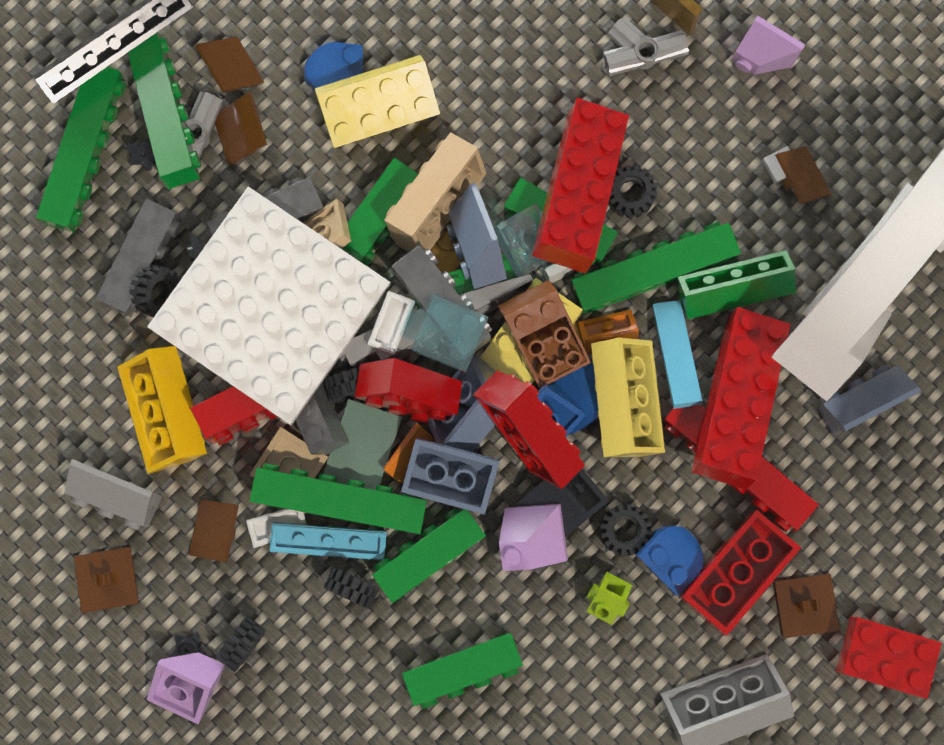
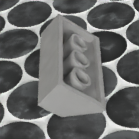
M768 654L661 693L663 703L680 745H720L794 717L790 693Z

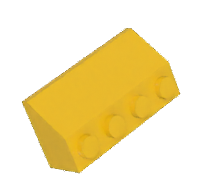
M175 346L148 349L117 367L148 474L193 461L207 454L200 427L190 409L193 407V403L189 393V386L186 382L182 362Z

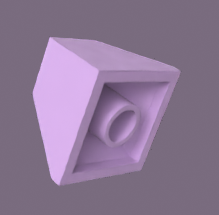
M757 16L731 61L735 63L739 70L745 73L750 72L754 75L790 68L795 63L805 44Z
M561 503L505 508L499 540L503 571L531 570L568 560Z
M199 652L161 659L157 664L147 700L199 724L219 683L225 665Z

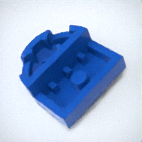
M330 42L320 46L305 63L304 78L307 86H311L315 91V88L362 74L363 45Z
M663 526L652 533L653 537L635 556L675 596H679L700 573L703 566V552L697 539L687 529L680 526Z

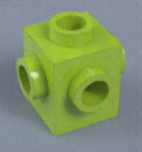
M606 572L600 584L594 583L586 598L590 600L586 612L612 625L618 615L623 617L630 604L627 598L632 585Z

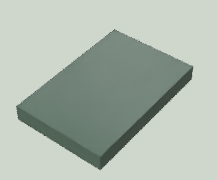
M348 399L341 424L349 439V443L330 453L323 474L337 477L336 483L347 485L348 479L365 482L364 488L375 490L376 485L381 483L384 466L388 462L403 417Z

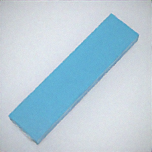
M681 301L655 303L652 306L673 409L702 405V396Z
M272 522L270 552L384 560L387 531Z

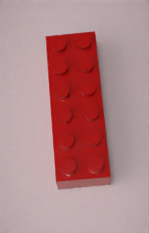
M576 98L567 116L532 252L533 257L582 273H586L595 260L628 124V114Z
M737 307L727 318L691 473L742 489H747L757 481L782 366L772 356L788 338L789 323Z

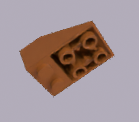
M549 280L498 305L539 388L591 363L556 288Z

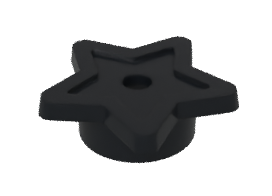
M149 139L138 141L136 144L127 143V149L132 154L129 164H141L148 171H151L155 157Z
M199 633L189 638L175 635L176 647L169 658L198 652L206 656L207 653L199 647ZM190 648V653H186L185 649Z

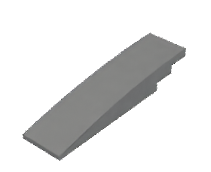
M526 275L464 294L473 304L474 308L471 311L478 319L498 308V305L526 292L533 282V278L531 275ZM423 309L411 313L395 356L367 345L373 331L372 329L352 338L329 373L349 363L352 369H358L360 364L374 362L378 359L379 361L392 358L401 360L444 336Z

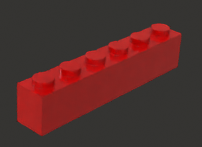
M702 405L672 409L662 421L666 425L665 431L675 439L682 438L688 444L686 448L693 455L696 453L706 410ZM763 457L761 458L757 481L747 489L730 485L738 493L743 495L745 492L753 499L751 503L762 513L768 511L775 517L773 522L785 532L788 530L791 532L798 531L819 505Z

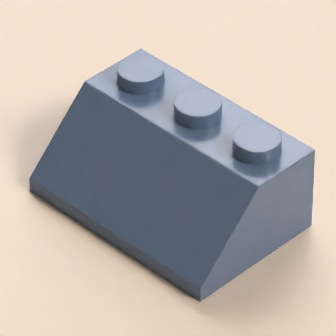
M476 183L470 184L448 212L451 224L446 225L451 242L457 241V243L453 244L457 259L464 260V262L460 263L465 280L470 278L474 289L505 280L507 277L498 238Z
M474 353L465 360L452 377L463 381L458 414L445 416V420L428 418L427 421L436 443L472 453L495 426L473 394L496 371Z
M887 365L871 372L874 378L866 382L860 378L848 384L849 391L841 395L836 391L828 401L823 399L824 404L817 408L834 437L920 393L919 386L899 366L888 369Z
M416 437L401 492L485 515L500 460Z

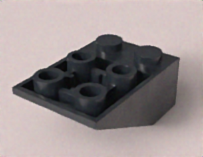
M581 469L562 490L544 480L513 507L561 503L566 538L608 503L609 500L586 472Z

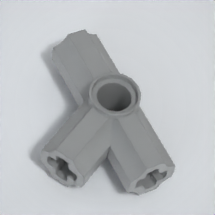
M623 17L613 25L607 34L620 48L603 52V59L609 77L639 68L643 70L649 69L654 64L688 55V41L682 30L656 38L646 37L626 17ZM647 49L652 53V56L645 58L640 55L639 51Z
M201 91L189 116V120L185 122L186 127H190L192 131L202 130V135L195 139L194 144H191L193 151H197L199 158L203 149L210 142L211 130L223 104V101L215 95Z

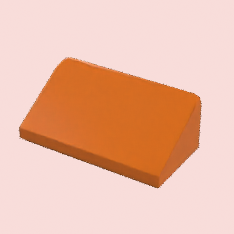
M631 309L577 322L581 341L587 355L592 354V343L615 338L639 339V330Z
M417 423L414 424L384 466V471L401 484L404 483L416 437L435 442L434 437Z

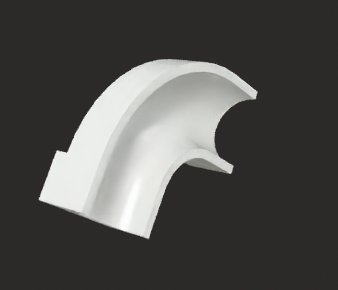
M944 148L914 187L909 183L903 187L884 216L862 244L802 313L806 316L804 320L772 356L774 360L826 401L863 363L892 315L886 310L887 307L904 289L935 250L940 253L944 250Z

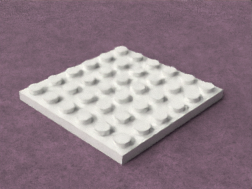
M247 187L147 327L292 426L390 286V282L250 187Z

